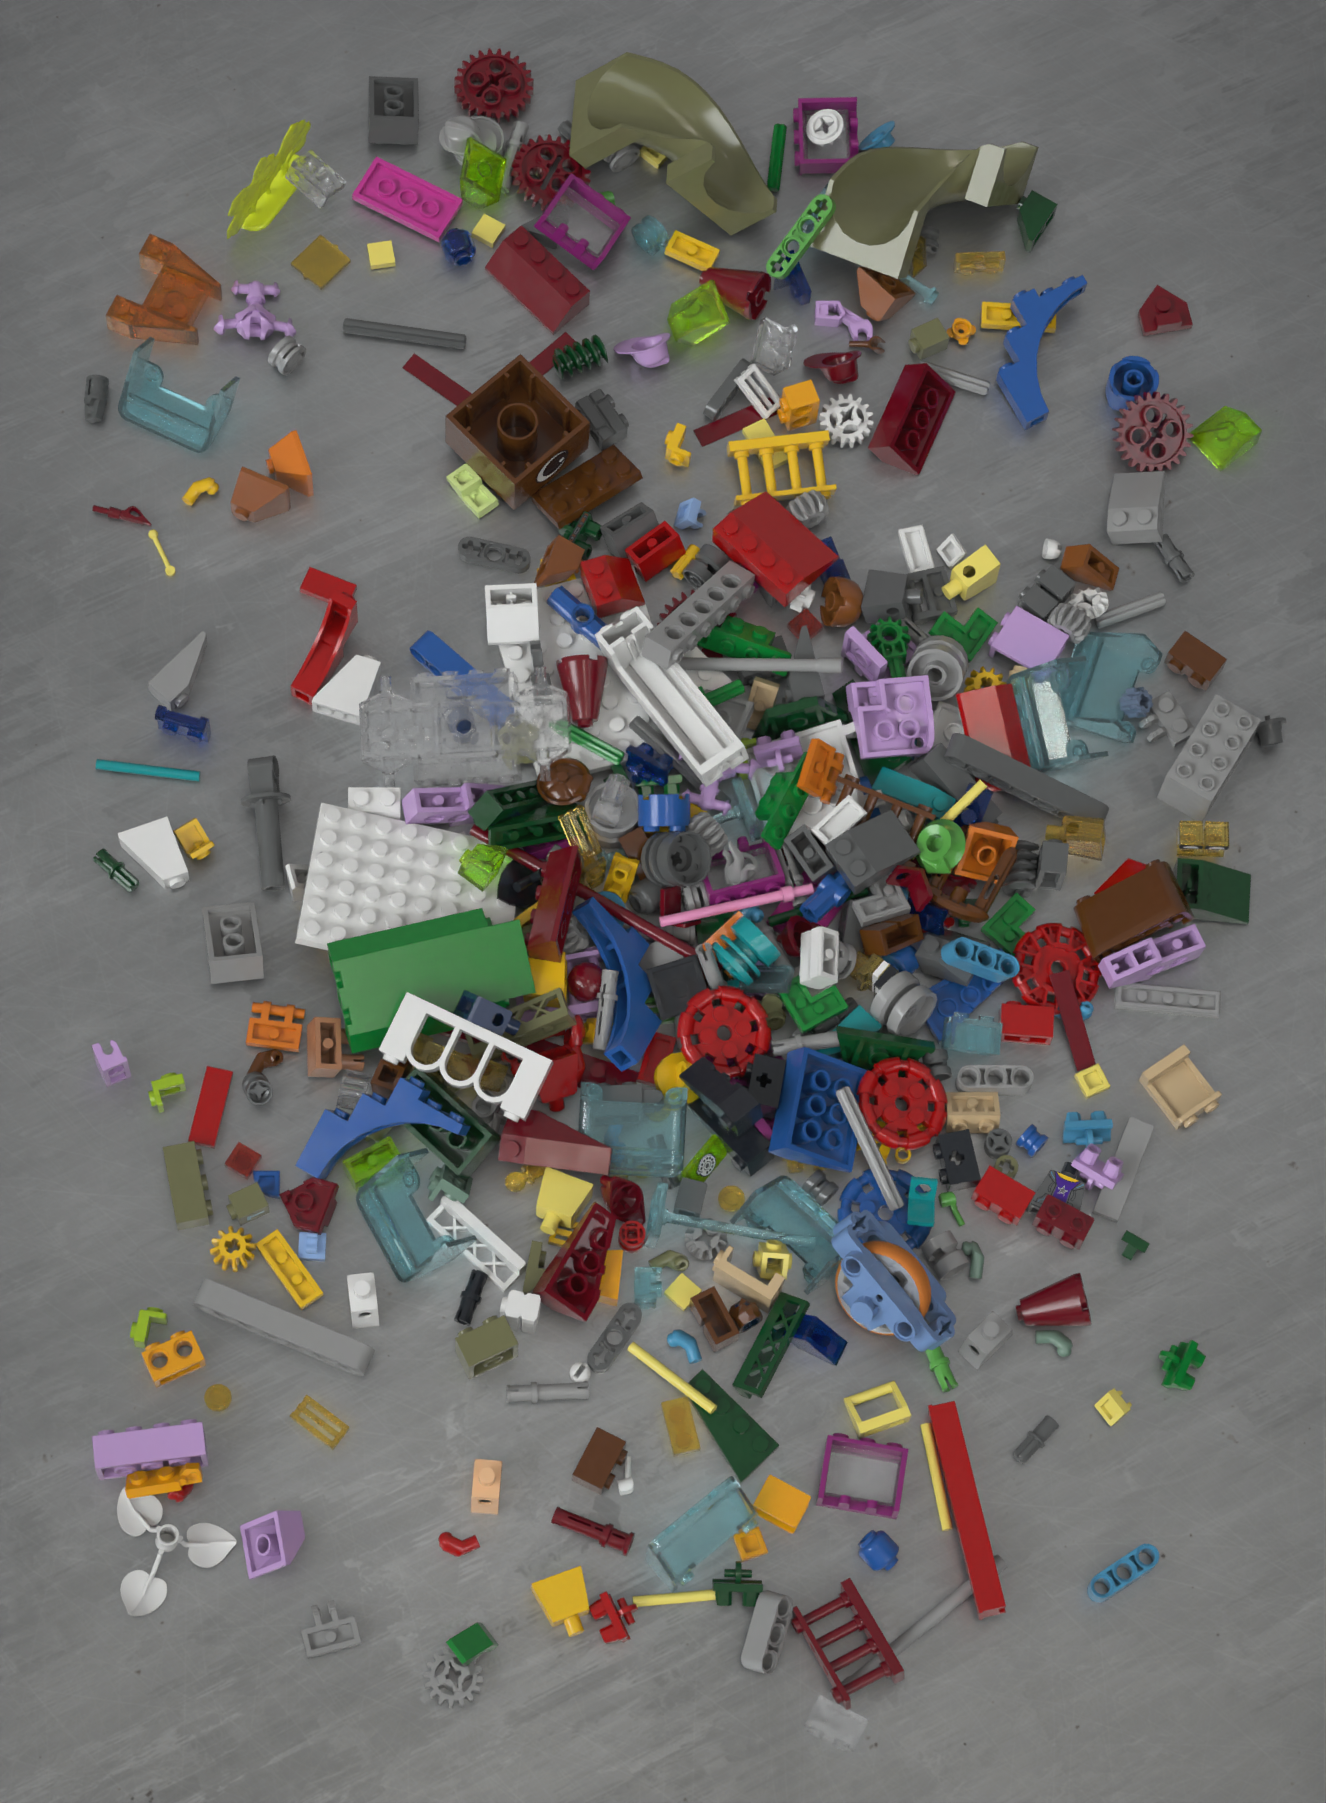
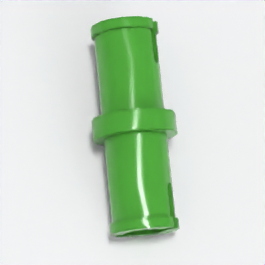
M940 1346L934 1350L927 1349L925 1353L930 1362V1371L935 1373L942 1392L950 1391L946 1380L949 1381L952 1389H955L958 1383L949 1367V1358L944 1356Z

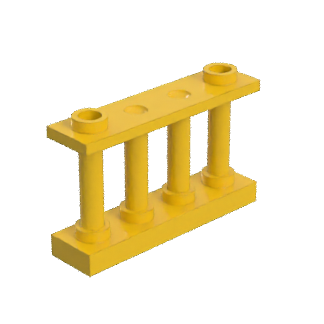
M829 430L729 441L726 447L728 457H734L738 462L742 495H736L734 506L744 505L762 494H752L747 458L753 454H759L762 457L767 493L776 501L794 500L796 496H800L804 492L808 493L811 490L820 491L826 499H830L831 495L835 494L837 487L836 484L827 485L822 454L824 446H827L830 441ZM809 448L813 455L817 486L802 488L797 453L799 449ZM784 451L787 454L792 489L777 491L772 458L774 452Z

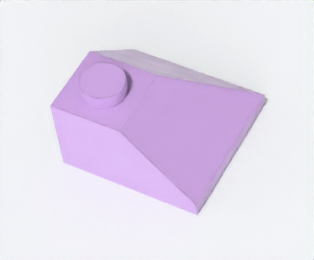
M276 1510L240 1525L249 1579H255L291 1564L305 1539L301 1511Z

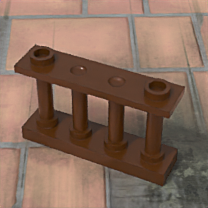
M848 774L844 778L840 776L837 778V782L844 784L836 806L848 795L851 796L854 789L868 794L863 807L867 815L856 826L870 820L878 799L893 804L891 810L897 818H899L902 808L917 814L909 832L915 844L926 818L932 821L936 819V815L931 814L933 809L918 803V806L914 807L859 784L860 779ZM912 858L901 866L916 867V864L912 863Z

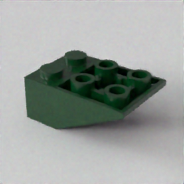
M1177 858L1173 873L1195 919L1249 924L1251 874L1205 860Z

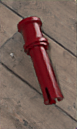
M558 1506L551 1520L552 1524H557L599 1541L601 1547L609 1546L619 1550L624 1556L628 1555L635 1537V1533L631 1532L628 1534L618 1530L611 1523L604 1526Z

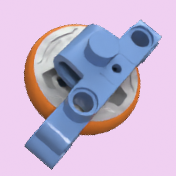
M863 1210L862 1212L854 1211L834 1225V1236L831 1243L842 1258L835 1277L836 1293L844 1311L855 1323L876 1334L895 1335L901 1341H910L920 1352H924L927 1349L934 1350L954 1337L956 1317L945 1303L947 1296L944 1288L890 1223L878 1221L870 1211ZM860 1237L864 1243H861L858 1238ZM924 1317L930 1322L929 1324L926 1323Z

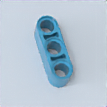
M965 937L950 941L941 949V956L946 964L992 982H1003L1015 977L1019 972L1020 965L1014 956ZM955 947L959 950V955L956 953ZM978 956L982 959V964L979 962ZM1001 965L1004 967L1005 973L1002 971Z
M1151 1544L1140 1545L1095 1575L1087 1587L1089 1598L1096 1603H1103L1149 1573L1159 1561L1157 1548ZM1139 1554H1149L1152 1563H1142L1139 1559ZM1123 1567L1127 1569L1130 1578H1120L1117 1575V1568ZM1097 1582L1104 1583L1107 1587V1593L1099 1594L1095 1590L1094 1584Z

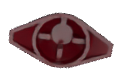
M603 1175L600 1178V1183L602 1184L600 1190L608 1211L622 1222L632 1220L643 1225L646 1222L644 1196L640 1186L618 1176L610 1177Z

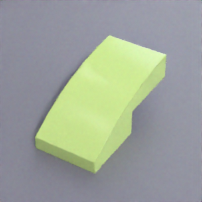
M467 463L446 476L449 484L478 519L499 506L498 499L483 485L481 477Z

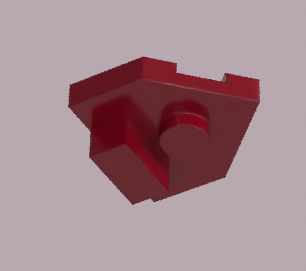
M1159 285L1154 288L1138 312L1143 336L1191 329L1193 325L1187 302Z
M311 1177L304 1181V1184L292 1190L288 1189L279 1195L296 1229L321 1235L324 1226H329L338 1203L335 1197L339 1185L334 1182Z

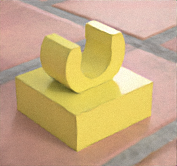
M1115 1388L1107 1392L1094 1405L1110 1427L1120 1421L1131 1410L1130 1407L1132 1406L1130 1402L1126 1403L1121 1397L1123 1392L1116 1391Z

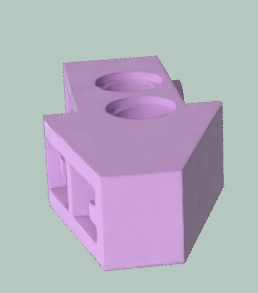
M464 783L461 787L413 788L401 800L406 824L449 823V827L472 824L474 821L468 811L487 790L506 786Z
M1192 924L1155 939L1150 937L1103 958L1098 967L1109 989L1148 980L1154 974L1194 960L1201 955L1206 945L1196 925Z

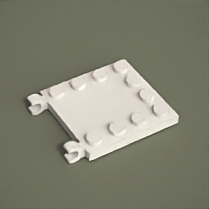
M838 719L795 733L796 736H799L803 753L808 752L811 739L819 738L836 749L835 753L838 752L844 755L842 763L844 768L839 776L844 778L848 774L858 778L847 738H857L854 722L842 726L841 720ZM781 738L772 740V742L781 740ZM753 747L746 749L749 757L747 759L748 763L751 759L756 760ZM800 759L784 764V772H794ZM778 765L758 768L753 774L751 784L758 806L760 799L764 796L770 785V780L776 772H780ZM836 782L838 788L836 794L832 796L830 804H824L820 802L821 797H813L809 794L787 837L804 824L811 829L835 808L844 784ZM854 789L851 797L863 808L868 794L864 795L863 792ZM878 799L874 808L886 805L885 801Z

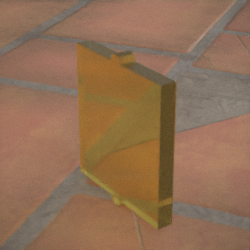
M320 234L291 262V266L303 275L304 280L308 279L322 290L351 262V259L338 249V245H333Z

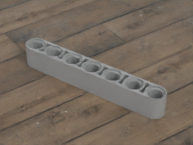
M204 1279L193 1302L196 1308L356 1375H365L375 1352L367 1344L209 1279Z

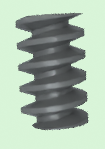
M1018 840L1015 847L1017 849V860L1004 882L1005 885H1003L1002 891L1008 896H1013L1017 892L1022 898H1027L1031 895L1028 890L1036 888V884L1029 880L1037 878V875L1030 871L1038 868L1036 863L1031 862L1038 860V855L1031 851L1039 850V845L1026 840Z

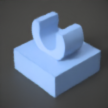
M693 497L680 503L674 526L681 530L687 527L695 530L702 528L703 524L697 521V517L706 516V511L700 509L701 501Z
M299 1232L298 1258L300 1261L325 1262L326 1233L318 1235V1233Z

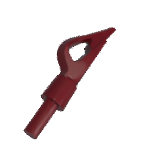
M94 505L92 509L94 512L108 515V518L121 519L149 527L152 526L135 506L121 510L111 506L110 508H104ZM136 512L140 516L135 517L131 513Z

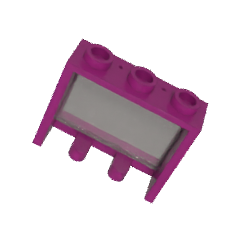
M857 97L798 98V108H793V123H798V130H794V145L799 144V151L794 152L795 166H799L800 176L802 174L836 173L843 164L858 154ZM823 109H832L837 111L844 120L845 130L841 132V139L837 138L834 140L833 145L825 144L824 147L819 144L814 145L806 134L807 123L816 112ZM823 122V131L827 134L829 126Z
M571 173L534 227L594 271L606 257L631 217L621 208L616 207L605 199L601 193L596 192L585 184L582 179Z
M746 836L739 837L737 839V848L740 852H746L755 857L758 863V870L747 882L737 885H729L725 881L724 869L726 859L723 856L724 849L711 856L710 870L703 880L709 906L779 891L780 887H785V875L775 849L763 838L762 843L749 846ZM744 858V866L752 864L750 860Z
M834 1433L833 1436L828 1435L825 1443L816 1506L896 1520L900 1510L909 1449L902 1448L901 1444L889 1442L886 1445L878 1444L870 1438H860V1440L849 1439L848 1435L842 1433Z

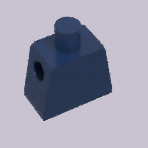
M466 990L463 991L453 1013L500 1036L504 1032L514 1036L520 1028V1021L511 1017L512 1011Z

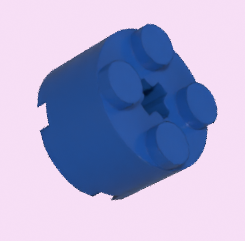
M1127 356L1122 358L1121 361L1112 366L1106 383L1105 394L1109 406L1118 411L1120 408L1127 410L1126 401L1135 403V395H1140L1143 399V393L1150 392L1152 397L1153 392L1157 391L1159 385V374L1150 365V362L1143 357Z
M643 794L638 795V826H643L644 832L659 831V826H669V831H686V826L690 824V794H684L685 799H679V794H649V799L643 800Z

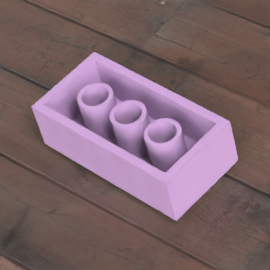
M196 1419L181 1421V1425L170 1426L169 1423H158L153 1425L151 1429L142 1430V1427L134 1426L126 1428V1432L115 1433L114 1430L98 1432V1435L92 1436L95 1469L99 1480L127 1477V1474L136 1471H150L165 1466H181L186 1463H200L201 1467L209 1466L203 1423L197 1422Z

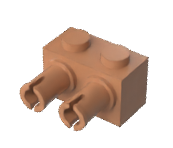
M314 1017L307 1025L308 1077L334 1078L341 1070L363 1071L365 1062H361V1060L365 1059L363 1054H342L341 1044L349 1045L345 1028H341V1018Z

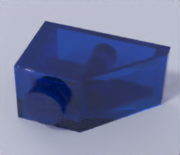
M805 1314L791 1341L798 1349L834 1366H837L848 1343L817 1316Z

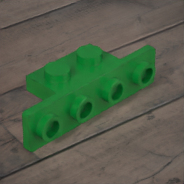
M727 616L721 627L715 626L706 638L703 637L699 640L697 644L731 658L791 659L792 657L790 652L771 646L776 632L731 616ZM770 671V672L779 674V675H781V676H786V674H787L788 671Z
M804 752L794 772L775 773L754 813L760 821H767L761 837L775 850L781 849L784 843L783 839L790 832L809 795L797 787L807 752Z

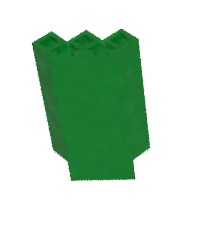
M482 908L327 943L329 962L336 982L337 997L344 1017L346 1037L352 1053L381 1046L406 992L451 1013H454L464 990L503 1008L510 1006V998L536 993L520 919L492 925L490 917L485 918ZM428 1016L418 1038L451 1031L454 1028Z

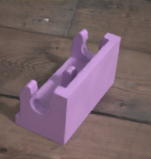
M113 1040L110 1041L113 1052L109 1055L104 1054L103 1048L99 1043L91 1045L95 1062L106 1087L131 1077L126 1056H122L117 1043Z

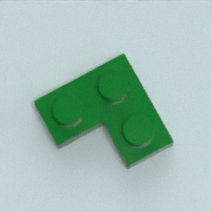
M979 607L974 610L964 626L944 611L933 624L928 634L931 636L944 635L956 640L963 646L968 656V663H970L998 622Z
M1016 892L981 928V932L1000 949L1002 948L1005 953L1015 957L1013 953L1014 948L1025 934L1020 927L1035 913L1036 909Z
M799 975L792 978L789 993H777L802 1034L848 1010V1005L836 985L812 997L807 987L800 984Z

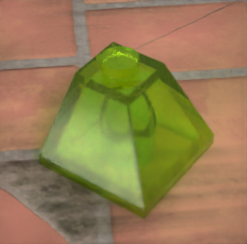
M471 136L467 138L459 180L461 199L481 210L499 202L507 159Z
M712 279L673 302L667 318L675 341L688 347L694 346L730 324Z
M1224 406L1192 430L1190 433L1193 434V437L1189 439L1221 472L1258 443L1262 429L1245 412Z

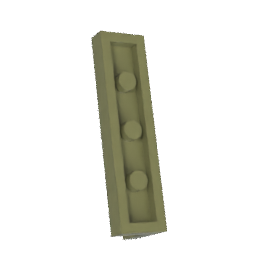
M557 988L508 1009L513 1012L511 1017L520 1021V1028L514 1036L504 1032L501 1037L525 1047L577 1025L575 1016L568 1009L562 989ZM558 998L561 1008L551 1012L545 1010L549 1001ZM530 1009L537 1011L532 1020L528 1022L521 1020L525 1011ZM465 1033L471 1055L480 1063L488 1044L483 1041L475 1044L474 1038ZM495 1048L490 1061L501 1057V1053L504 1051Z

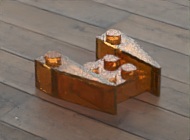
M149 234L139 252L140 266L142 269L158 276L142 305L116 295L106 313L107 327L109 330L132 339L198 345V329L193 327V324L208 296L219 301L222 300L221 284L173 243Z

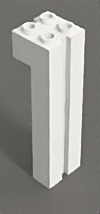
M636 606L632 610L624 612L620 617V622L616 625L611 623L602 627L595 634L603 656L608 659L609 666L704 786L708 787L723 776L722 772L728 768L734 769L749 758L743 743L678 663H674L666 670L641 655L645 636L654 629V626L639 607Z

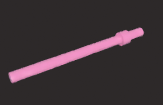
M812 883L793 888L789 885L780 887L779 891L659 917V923L661 927L778 901L786 903L794 901L796 897L813 894L814 889Z

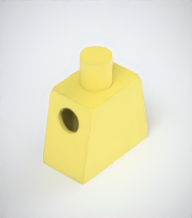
M985 544L952 569L949 583L942 587L944 595L949 600L958 594L964 601L970 599L997 582L1001 563Z
M546 1167L536 1205V1216L543 1219L540 1229L546 1234L554 1235L558 1225L571 1228L591 1200L594 1184Z

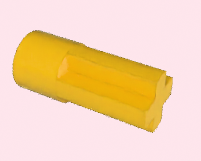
M690 544L685 550L686 553L674 564L670 572L675 579L682 580L684 578L682 572L691 560H696L695 555L700 550L699 547Z

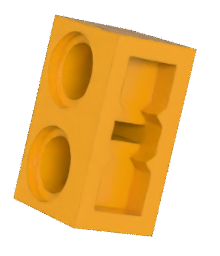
M812 379L784 387L782 397L779 398L780 409L777 410L781 424L785 423L787 430L791 431L816 423L820 399Z
M184 1330L170 1336L171 1340L162 1344L160 1342L152 1343L145 1348L146 1351L141 1353L156 1388L206 1366L205 1359L192 1330L188 1332ZM183 1346H189L193 1349L188 1356H180L178 1350ZM158 1357H164L168 1361L164 1367L157 1368L153 1365L154 1360Z

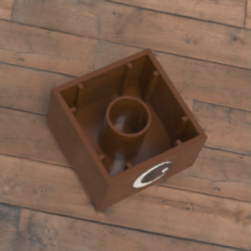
M521 354L445 416V442L513 510L517 509L584 453L589 446L590 422Z

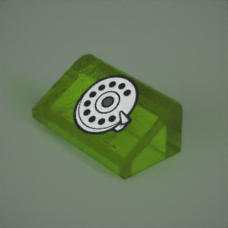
M712 1134L681 1171L680 1181L682 1177L705 1182L725 1158L727 1150L716 1134Z

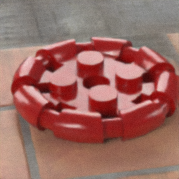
M1045 923L1036 926V930L1032 932H1026L1016 944L1013 953L1020 967L1018 974L1012 977L1014 987L1019 988L1022 993L1021 998L1028 1005L1045 1006L1046 1004V1007H1054V1016L1060 1014V1010H1057L1056 996L1053 1002L1046 1001L1048 994L1055 995L1050 975L1054 974L1051 970L1053 962L1060 963L1063 971L1069 970L1079 1007L1083 1001L1091 1002L1099 989L1098 980L1099 977H1102V973L1098 967L1099 963L1094 961L1084 935L1080 930L1073 926H1070V928L1064 927L1062 923ZM1060 936L1065 937L1067 943L1059 942ZM1043 939L1046 945L1040 947L1037 941ZM1079 949H1082L1083 953L1086 956V958H1084L1081 961L1079 956L1076 954V951ZM1025 956L1032 957L1031 965L1024 963ZM1083 973L1089 975L1088 981L1082 980ZM1032 978V983L1036 986L1033 990H1031L1027 983V980Z
M726 985L717 986V989L712 990L706 988L695 994L687 1002L688 1007L685 1012H681L677 1026V1037L680 1038L682 1044L680 1049L686 1061L694 1064L707 1054L714 1058L712 1063L721 1074L725 1072L729 1075L730 1079L736 1076L744 1077L747 1062L753 1063L755 1053L760 1055L767 1054L770 1047L771 1028H768L766 1021L768 1015L760 1002L754 996L749 997L744 994V990ZM719 999L721 1006L713 1009L712 1000ZM737 1002L745 1006L742 1012L734 1009ZM696 1012L703 1015L699 1022L693 1018ZM756 1021L758 1031L751 1032V1024L749 1022ZM720 1026H725L730 1031V1038L726 1041L721 1040L717 1035V1030ZM698 1034L700 1044L692 1045L691 1036ZM748 1044L755 1048L752 1054L744 1051ZM734 1058L736 1066L729 1067L726 1060Z
M899 1057L887 1058L874 1064V1068L871 1071H866L857 1089V1095L859 1096L858 1106L870 1131L874 1135L873 1138L886 1147L892 1149L900 1147L904 1148L905 1151L922 1148L931 1142L930 1139L933 1136L937 1137L945 1125L947 1119L945 1104L948 1103L945 1089L939 1078L936 1080L930 1073L931 1069L923 1063L911 1058L907 1060H900ZM899 1070L905 1071V1078L898 1077ZM879 1077L886 1082L882 1086L878 1082ZM921 1079L928 1086L927 1089H925L922 1084L918 1083ZM870 1097L875 1098L874 1105L869 1103ZM896 1098L905 1100L907 1104L906 1111L899 1110L896 1107ZM928 1104H934V1111H928ZM879 1117L886 1123L883 1128L876 1122ZM921 1123L926 1129L920 1131L917 1125ZM897 1131H904V1137H899Z

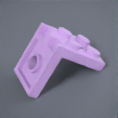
M854 626L849 628L845 632L841 657L843 659L847 657L855 665L854 670L860 677L864 675L869 681L891 678L889 668L887 667V660L867 641V634L871 632L867 630L862 635ZM891 636L883 637L887 641L894 640ZM911 640L907 644L908 650L906 663L903 664L904 668L910 663L917 647Z

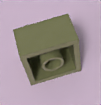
M497 1315L491 1316L482 1322V1326L475 1329L468 1327L460 1331L458 1337L455 1338V1352L469 1380L518 1357V1342L505 1315L499 1318Z

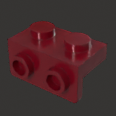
M1047 1195L1032 1225L1036 1227L1039 1233L1045 1236L1052 1235L1060 1239V1243L1065 1247L1080 1249L1094 1223V1218L1051 1195Z

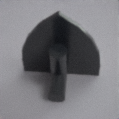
M515 860L509 862L501 873L498 882L497 899L508 905L520 908L534 905L538 902L536 900L537 886L542 885L540 880L544 878L541 876L542 868L533 871Z

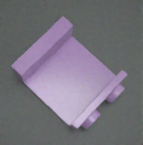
M1016 606L1012 613L1007 612L1000 624L1003 626L999 633L995 631L990 638L988 645L991 648L988 656L993 658L998 651L1035 672L1033 681L1042 685L1066 647L1070 635Z

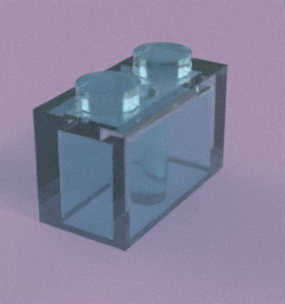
M954 1012V1016L944 1018L941 1049L987 1056L1000 1054L1003 1023L994 1022V1017L979 1016L977 1020L970 1019V1014Z

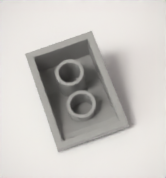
M1165 471L1114 474L1107 518V533L1113 545L1163 542Z
M245 902L202 907L211 984L264 979L263 954L255 903Z

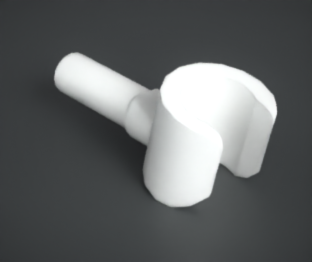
M630 1456L625 1458V1479L617 1480L620 1496L631 1494L634 1490Z

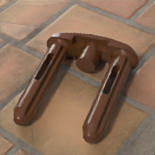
M963 825L960 828L966 837L969 826ZM1009 847L1002 853L974 906L969 903L967 905L964 904L969 893L959 886L954 887L950 896L943 894L941 889L950 875L948 873L942 874L941 877H939L940 874L933 873L928 882L933 898L929 902L945 913L961 920L974 923L987 921L989 919L987 913L1017 860V849ZM998 880L988 899H985L994 881Z

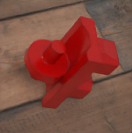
M607 1591L599 1594L601 1599L591 1604L589 1609L594 1620L597 1621L608 1615L612 1624L599 1630L604 1642L609 1644L620 1640L624 1643L631 1638L622 1618H625L628 1626L634 1624L635 1620L632 1613L638 1610L637 1605H628L623 1597L617 1600L620 1610H617L611 1594H608Z

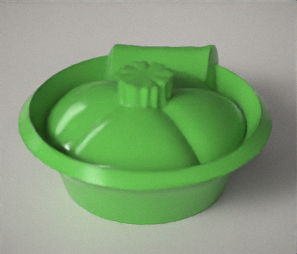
M938 819L928 823L922 828L918 836L916 845L921 853L915 857L928 874H950L951 869L959 863L965 851L966 842L962 829L953 821Z

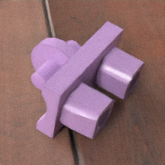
M793 730L784 731L781 734V740L774 742L768 736L757 738V745L753 746L756 760L760 765L759 768L778 765L780 772L785 771L784 764L794 762L793 760H798L803 755L799 736H796Z
M1092 1143L1082 1150L1073 1160L1071 1166L1081 1171L1079 1176L1087 1180L1085 1189L1090 1191L1095 1185L1100 1189L1106 1186L1113 1190L1124 1176L1121 1173L1123 1161L1111 1156L1104 1163L1098 1159L1101 1149Z

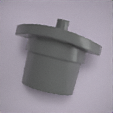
M1270 715L1265 716V721L1260 722L1257 729L1261 746L1283 743L1281 729L1282 725L1286 724V718L1270 719Z

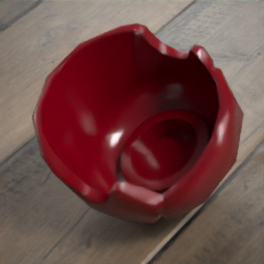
M590 962L575 965L567 978L570 994L577 1000L584 1002L597 999V993H600L603 969L597 964Z

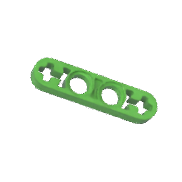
M820 194L810 202L769 258L766 270L770 276L776 279H784L791 273L833 216L836 204L832 198L825 194ZM820 202L826 203L828 207L826 211L821 210ZM812 212L821 218L820 221L811 216ZM808 220H812L814 222L813 231L811 233H804L802 229L803 224ZM797 240L799 242V250L794 254H790L788 252V244L791 241ZM784 253V255L791 258L790 262L782 257L781 254ZM776 263L781 264L783 268L781 272L776 271L774 267Z

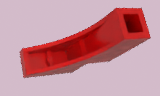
M334 590L331 594L316 639L291 684V696L311 706L313 697L330 681L344 657L343 646L358 623L357 601L349 593H340Z

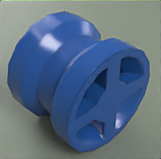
M1032 1124L1020 1136L1016 1145L1024 1147L1028 1155L1033 1158L1045 1145L1049 1137L1045 1134L1041 1135L1037 1131V1127Z

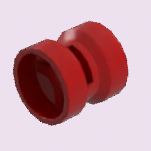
M631 1220L625 1222L620 1227L618 1243L620 1248L626 1253H636L644 1246L646 1232L641 1223Z

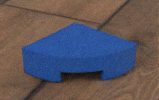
M253 1171L255 1183L258 1182L263 1194L271 1198L280 1199V1171Z

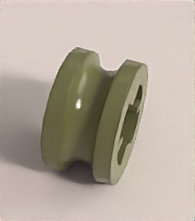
M1010 1155L1000 1156L996 1160L994 1168L1002 1172L1003 1168L999 1167V1165L1003 1166L1005 1162L1009 1163V1168L1013 1172L1009 1170L1005 1175L1013 1179L1018 1171L1019 1165L1017 1160Z

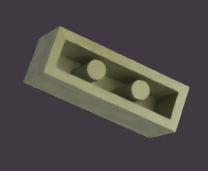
M194 1141L162 1147L178 1231L210 1225L208 1216L213 1215L211 1199L205 1200L204 1191L209 1190L206 1174L201 1175L199 1165L204 1164L202 1150L196 1149Z

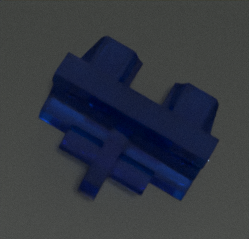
M645 742L641 743L638 747L628 746L626 749V753H628L626 766L628 767L627 770L632 773V782L640 784L643 780L647 782L652 780L664 787L668 783V773L673 768V758L665 753L658 759L654 758V749Z
M908 897L907 901L911 909L910 913L907 914H918L923 930L938 936L944 935V921L948 915V910L928 903L921 912L915 910L911 897Z

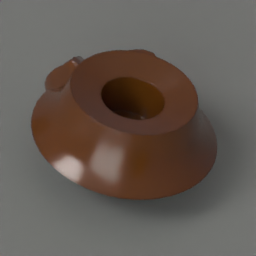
M558 758L549 762L541 769L537 777V789L541 797L547 802L555 805H569L586 799L594 778L591 776L586 765L581 761L573 758Z

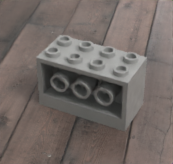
M1216 694L1168 771L1157 798L1202 824L1251 744L1261 719Z

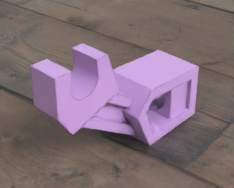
M816 301L815 326L839 327L843 323L848 326L853 341H858V333L860 332L867 335L866 341L873 337V326L868 319L864 320L846 309L840 301ZM828 312H837V315L831 316L828 315Z

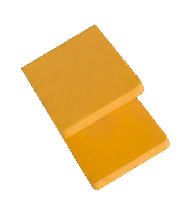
M769 1474L752 1506L751 1513L793 1534L808 1508L811 1496Z

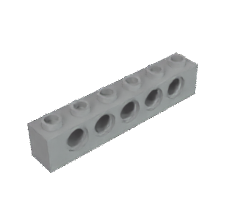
M728 561L645 636L641 655L666 670L674 663H679L688 650L692 651L699 640L703 637L706 638L717 624L723 623L731 611L735 612L744 599H749L755 589V586H753L755 574L732 561Z

